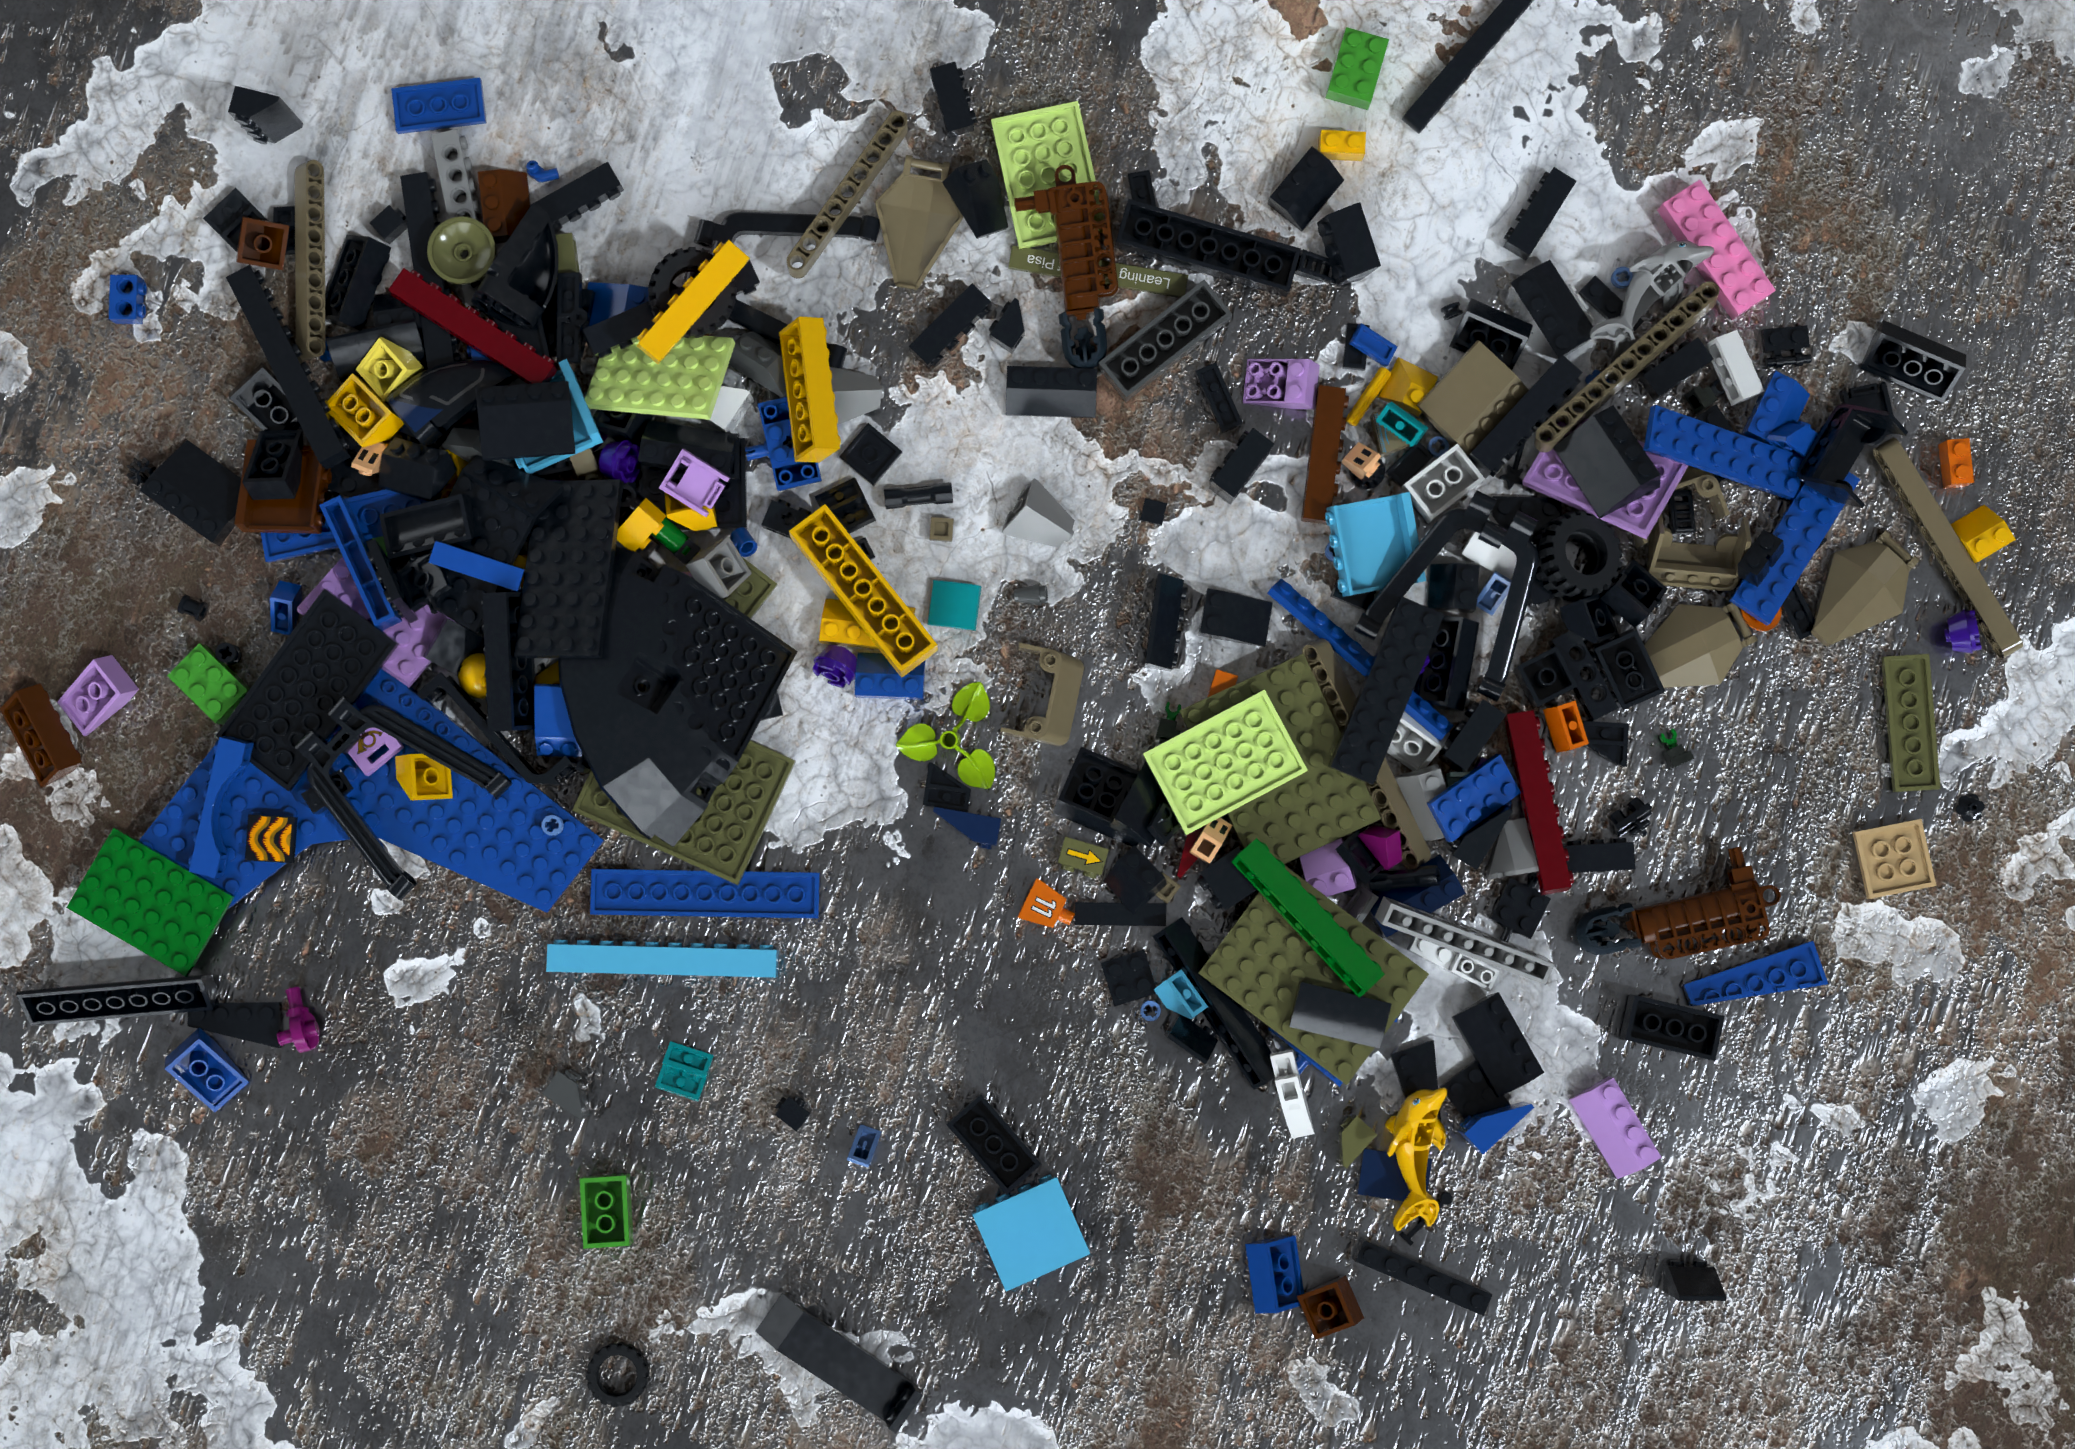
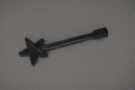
M1519 443L1520 448L1517 450L1513 467L1508 464L1507 474L1499 476V479L1507 481L1508 490L1512 488L1514 483L1523 485V481L1519 477L1523 472V468L1518 470L1525 443L1524 445Z

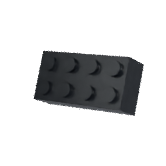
M1629 994L1619 1039L1715 1061L1725 1016Z
M980 1093L946 1124L1006 1195L1042 1165L1038 1157L983 1093Z

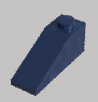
M938 807L933 808L935 814L973 842L979 843V848L991 850L992 846H997L1001 818Z

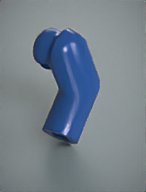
M534 160L529 161L526 165L528 175L537 182L543 183L559 179L557 168L544 170Z

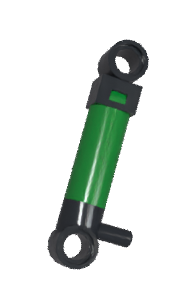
M624 484L623 489L629 490L632 497L628 502L621 501L622 510L620 511L618 527L645 499L628 484ZM665 517L661 522L665 526L656 536L653 533L651 535L686 565L699 553L701 548Z

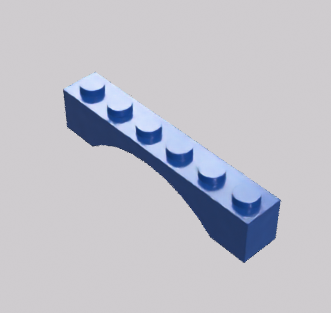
M224 736L219 737V740L214 745L215 758L209 768V785L204 790V807L201 808L198 816L200 824L193 838L195 846L188 860L190 865L189 872L212 878L224 876L229 854L220 831L221 805L231 782L249 765L253 742Z

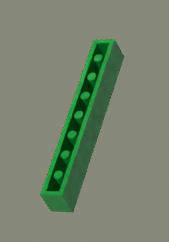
M1256 838L1234 858L1232 863L1358 998L1364 995L1385 975L1380 965L1366 955L1364 948L1356 944L1349 937L1348 931L1340 927L1333 920L1332 914L1317 903L1316 897L1301 886L1300 880L1292 876L1285 869L1284 863L1276 859L1269 852V848L1265 843L1260 842Z

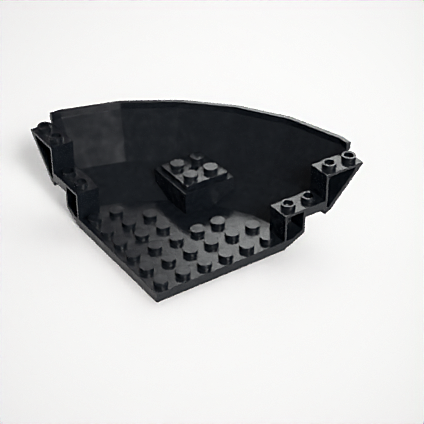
M616 547L602 658H558L559 682L573 735L602 791L640 834L648 839L655 835L663 842L674 847L705 811L716 787L725 782L739 762L798 651L689 575L667 565H663L658 569L640 557L641 554ZM637 570L642 572V577L637 574ZM638 684L644 686V691H639ZM696 788L701 790V795L696 793Z

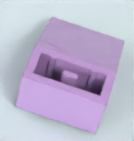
M1247 359L1243 403L1288 409H1315L1320 365L1310 359Z

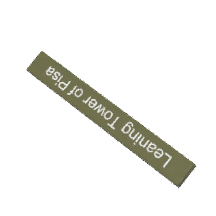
M1012 245L1008 269L1061 278L1058 253L1031 248L1019 249L1018 246ZM1100 260L1099 262L1101 267H1106L1110 264L1108 261ZM1116 263L1118 288L1181 298L1186 293L1189 275ZM1103 275L1105 277V285H1111L1108 275Z

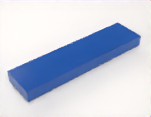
M437 540L434 543L428 562L514 591H519L525 571L523 568Z

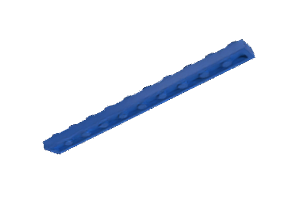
M1282 578L1271 587L1267 594L1320 639L1323 638L1329 641L1336 653L1366 677L1374 656L1368 653L1358 642L1348 636L1342 628L1334 624L1323 612H1320L1307 598L1299 594ZM1412 691L1404 711L1441 741L1454 725L1445 716L1437 712L1427 701Z

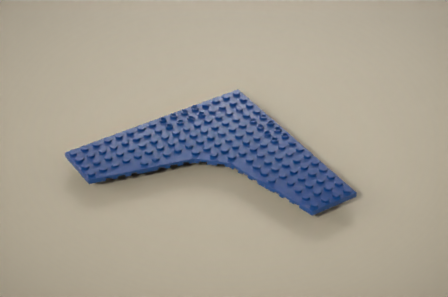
M381 669L356 702L358 708L362 709L372 704L388 707L484 762L494 770L501 771L513 784L496 800L485 788L482 789L478 784L451 770L452 799L411 801L396 779L395 756L422 753L403 742L401 743L404 748L370 776H366L348 753L346 755L341 753L330 767V774L332 775L342 769L354 788L346 796L378 838L548 913L605 840L534 784L527 783L516 770L468 733L466 729L433 703L423 701L417 695L415 689L407 687ZM340 725L336 729V731H339L341 729ZM333 733V735L330 737V739L328 740V742L334 737V733ZM384 744L368 758L374 763L389 748ZM214 747L139 840L187 869L190 868L188 864L189 856L194 851V834L199 829V812L204 807V790L209 785V768L215 758ZM249 763L228 787L220 812V831L229 854L224 876L212 878L197 874L235 896L228 909L287 864L245 860L248 814L298 817L295 858L312 844L351 840L328 809L318 815L313 814L301 795L311 788L307 778V770L291 791H287L252 763ZM556 815L563 820L564 828L560 834L556 836L548 835L542 830V821L546 816ZM556 819L547 823V827H550L549 831L551 832L559 827V824L555 823Z

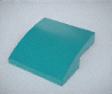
M933 580L928 625L976 631L982 586Z
M670 1041L655 1088L699 1102L714 1055Z

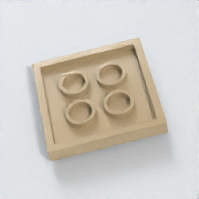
M1922 819L1852 832L1867 899L1936 886Z

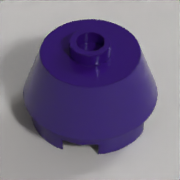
M629 440L606 444L602 449L599 459L601 473L610 480L620 479L624 483H633L640 472V469H637L640 447L632 444Z
M1964 609L1947 618L1948 628L1944 629L1946 642H1951L1953 651L1973 654V651L1982 650L1975 610L1965 611Z
M828 645L815 657L812 671L817 677L822 674L828 678V684L844 688L845 684L850 685L851 681L855 680L857 658L845 647Z

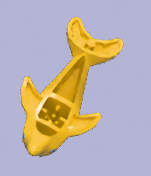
M1438 1088L1434 1091L1428 1089L1416 1091L1406 1098L1398 1114L1390 1117L1385 1123L1386 1128L1393 1134V1140L1389 1145L1387 1155L1390 1157L1394 1152L1396 1153L1402 1176L1410 1190L1409 1195L1394 1216L1393 1226L1396 1231H1400L1406 1224L1418 1216H1421L1425 1224L1430 1227L1438 1216L1439 1204L1426 1192V1170L1431 1144L1433 1143L1440 1151L1445 1148L1446 1132L1444 1125L1438 1119V1112L1447 1096L1446 1088Z

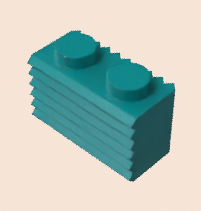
M1393 402L1388 403L1376 419L1377 423L1380 422V425H1384V428H1387L1388 431L1391 430V433H1395V436H1398L1399 439L1402 438V441H1406V444H1409L1410 447L1417 445L1428 430L1427 426Z

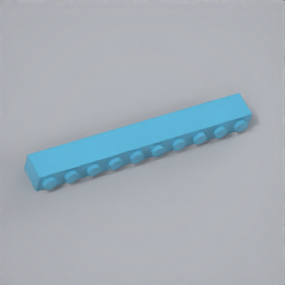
M554 940V944H547L546 972L778 977L779 950H773V945H759V949H750V945L737 944V949H727L728 944H714V948H705V943H691V948L682 947V943H668V947H659V942H645V946H636V942L622 941V946H613V941H600V945H591V941L577 940V945H568V940Z

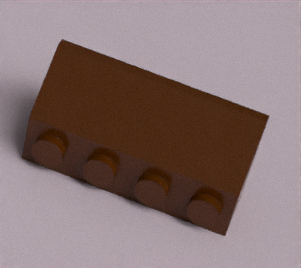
M41 683L17 690L0 708L41 788L70 774L82 763L80 753L72 744L69 732L63 727L59 713L53 708L49 694L43 689Z

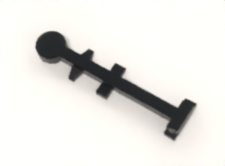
M1447 1192L1441 1195V1201L1438 1203L1439 1213L1441 1214L1443 1213L1441 1207L1453 1201L1452 1195ZM1424 1219L1407 1235L1403 1231L1399 1234L1410 1246L1414 1243L1411 1238L1425 1224Z

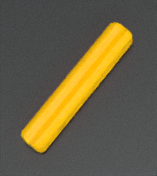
M1381 367L1347 415L1346 422L1351 426L1358 425L1390 378L1391 372L1388 369Z

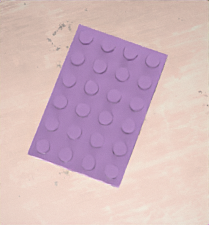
M1564 422L1556 423L1560 427L1566 426ZM1638 440V442L1644 449V442ZM1554 449L1545 453L1539 452L1523 479V485L1599 518ZM1645 451L1661 474L1660 488L1600 519L1647 539L1688 465Z
M343 557L297 607V612L304 616L323 589H328L373 623ZM428 605L415 612L419 620L409 623L403 617L401 618L402 622L383 630V632L397 641L399 645L381 669L409 688L431 663L430 660L423 656L445 617H447L440 612L432 614Z

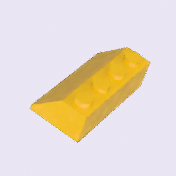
M825 599L820 626V643L878 649L840 600ZM908 607L915 616L916 608Z

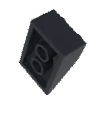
M987 159L957 167L942 182L977 239L1008 228L999 180Z
M263 363L256 367L229 393V398L263 431L297 430L300 427L276 376Z
M302 429L259 432L242 481L252 500L295 499L301 482L304 436Z
M1207 588L1198 636L1265 647L1273 603L1236 593Z
M1636 627L1594 645L1597 656L1622 710L1665 692Z
M1503 805L1451 842L1449 846H1451L1450 851L1452 855L1477 870L1512 814L1513 810L1510 806Z
M1178 1014L1164 1035L1199 1061L1206 1064L1218 1042L1214 1037L1216 1033L1206 1025L1202 1029L1195 1024L1197 1022L1195 1017L1189 1019Z
M1670 1260V1264H1663L1664 1293L1679 1301H1726V1294L1716 1269L1707 1264V1261L1693 1260V1264H1684L1683 1260Z

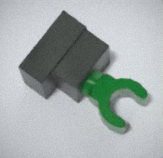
M1167 702L1165 706L1167 719L1160 718L1156 738L1170 740L1180 734L1181 731L1176 730L1177 721H1175L1176 716L1181 710L1180 704L1177 707V711L1172 712L1169 709L1170 702Z
M1673 728L1670 730L1671 739H1666L1663 733L1659 735L1660 740L1670 749L1662 753L1669 770L1694 759L1691 750L1685 752L1682 744L1677 745V733Z

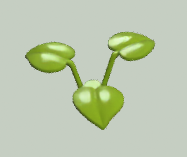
M974 682L958 691L953 699V712L956 715L963 716L953 730L945 731L940 736V739L935 740L936 733L932 727L923 723L915 724L904 733L896 743V747L904 755L917 761L933 759L938 752L936 744L940 743L945 749L955 748L967 757L958 764L960 779L969 786L990 789L995 778V764L991 755L982 749H976L970 755L959 746L961 737L957 733L967 718L972 722H978L989 713L990 701L981 682Z

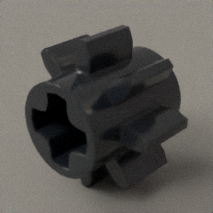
M145 457L142 461L134 458V461L127 465L130 473L126 474V476L133 480L136 486H139L140 483H145L156 467L152 463L149 464V460Z

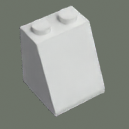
M721 386L711 419L702 420L718 431L733 433L753 404L754 399L751 393L745 389Z

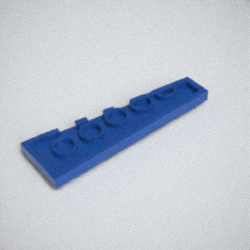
M1809 941L1682 984L1689 1006H1697L1828 984L1814 942Z

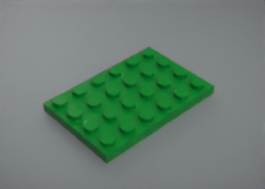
M113 828L66 908L186 977L189 976L235 896L196 873L189 872V869L123 831Z

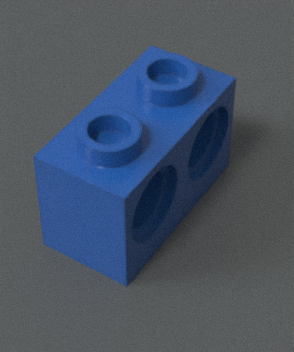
M110 275L109 320L115 324H143V317L146 316V306L143 302L144 295L147 293V285L138 275ZM130 284H133V289L129 293H126V287ZM132 306L131 313L125 315V309Z

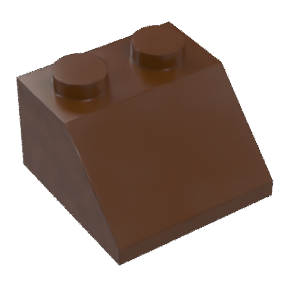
M242 216L236 262L283 270L289 225Z
M1346 1275L1297 1296L1315 1340L1355 1326L1364 1319Z

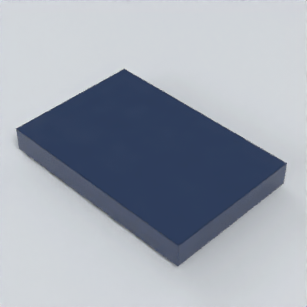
M1365 1148L1362 1153L1357 1194L1404 1201L1409 1195L1410 1190L1402 1176L1396 1153L1389 1157L1386 1151ZM1428 1158L1427 1162L1426 1192H1428L1432 1164L1431 1158Z

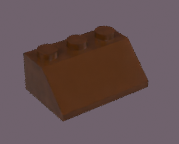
M503 169L478 172L483 223L492 234L495 244L506 243L529 210V205H531L527 173Z

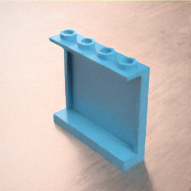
M565 359L558 362L561 370L556 372L550 382L568 381L575 454L603 443V440L568 360ZM575 454L514 459L519 469L524 468L526 473L532 474Z
M1410 492L1326 508L1325 520L1327 525L1330 526L1331 531L1329 542L1331 547L1334 548L1335 553L1333 563L1335 569L1338 570V589L1343 597L1382 590L1419 544ZM1425 571L1415 583L1426 581Z
M1051 1174L1039 1178V1183L1031 1186L1030 1183L1017 1188L1018 1193L1010 1196L1009 1193L1007 1195L1005 1193L996 1198L998 1202L991 1205L985 1202L975 1207L976 1211L972 1215L1006 1292L1090 1254V1250L1080 1231L1057 1175L1052 1177Z

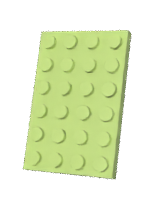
M1078 101L991 119L1019 249L1055 243L1057 238L1055 221L1051 212L1037 214L1036 209L1016 212L1014 198L1034 196V191L1056 187L1055 171L1061 165H1069L1074 169L1076 183L1096 181ZM1067 169L1059 173V179L1063 182L1069 181L1072 177L1071 172ZM1095 191L1094 198L1096 204H1101L1099 202V193ZM1098 213L1094 217L1095 221H1102L1104 219L1103 213Z
M704 335L699 338H695V336H689V338L682 337L659 364L637 347L638 339L633 340V345L621 350L619 346L612 349L611 355L601 359L599 357L585 397L589 409L710 420L735 346V341L733 338Z
M1265 690L1143 753L1185 835L1308 771Z

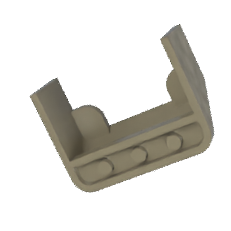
M1688 465L1676 489L1694 484L1696 492L1701 497L1709 498L1717 521L1730 515L1720 485L1714 475ZM1631 533L1636 548L1642 547L1649 542L1648 538L1644 539Z
M1661 513L1649 535L1647 571L1664 586L1729 591L1738 585L1740 577L1738 576L1737 564L1749 550L1752 542L1748 517H1743L1738 534H1723L1717 539L1716 545L1712 546L1672 542V532L1664 527Z
M1019 642V651L1040 655L1039 664L1041 668L1046 672L1054 673V680L1045 718L1039 716L1029 718L1025 724L1024 732L1001 727L1000 733L1053 746H1062L1068 742L1084 671L1083 663L1076 657L1053 649Z

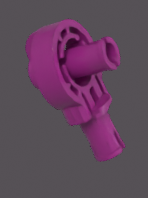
M292 987L285 991L289 1004L286 1016L289 1017L290 1029L277 1032V1039L280 1046L293 1042L296 1049L303 1053L313 1050L318 1045L320 1030L315 1017L309 1013V1008L303 1006L301 989L299 987Z

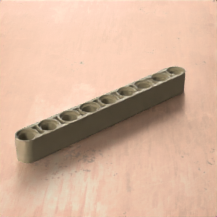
M893 111L888 115L792 249L786 263L788 272L793 278L800 279L807 275L907 135L908 120L904 112ZM896 122H900L903 124L900 127L893 126V124ZM882 140L891 141L889 144L880 143ZM871 157L878 158L875 162L868 161ZM859 174L866 176L864 179L855 178ZM845 192L853 193L850 197L843 196ZM834 209H838L841 211L837 215H833L830 213ZM820 227L828 228L826 232L817 231ZM809 244L815 245V248L812 250L805 249ZM796 262H800L803 264L799 268L792 267V265Z
M317 160L305 162L295 169L296 343L303 353L300 356L302 360L320 357L324 354L326 348L324 168Z

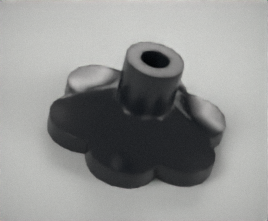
M1975 794L1961 796L1958 799L1959 805L1956 806V813L1961 815L1962 820L1970 822L1981 819L1985 805L1982 801H1979L1978 796Z

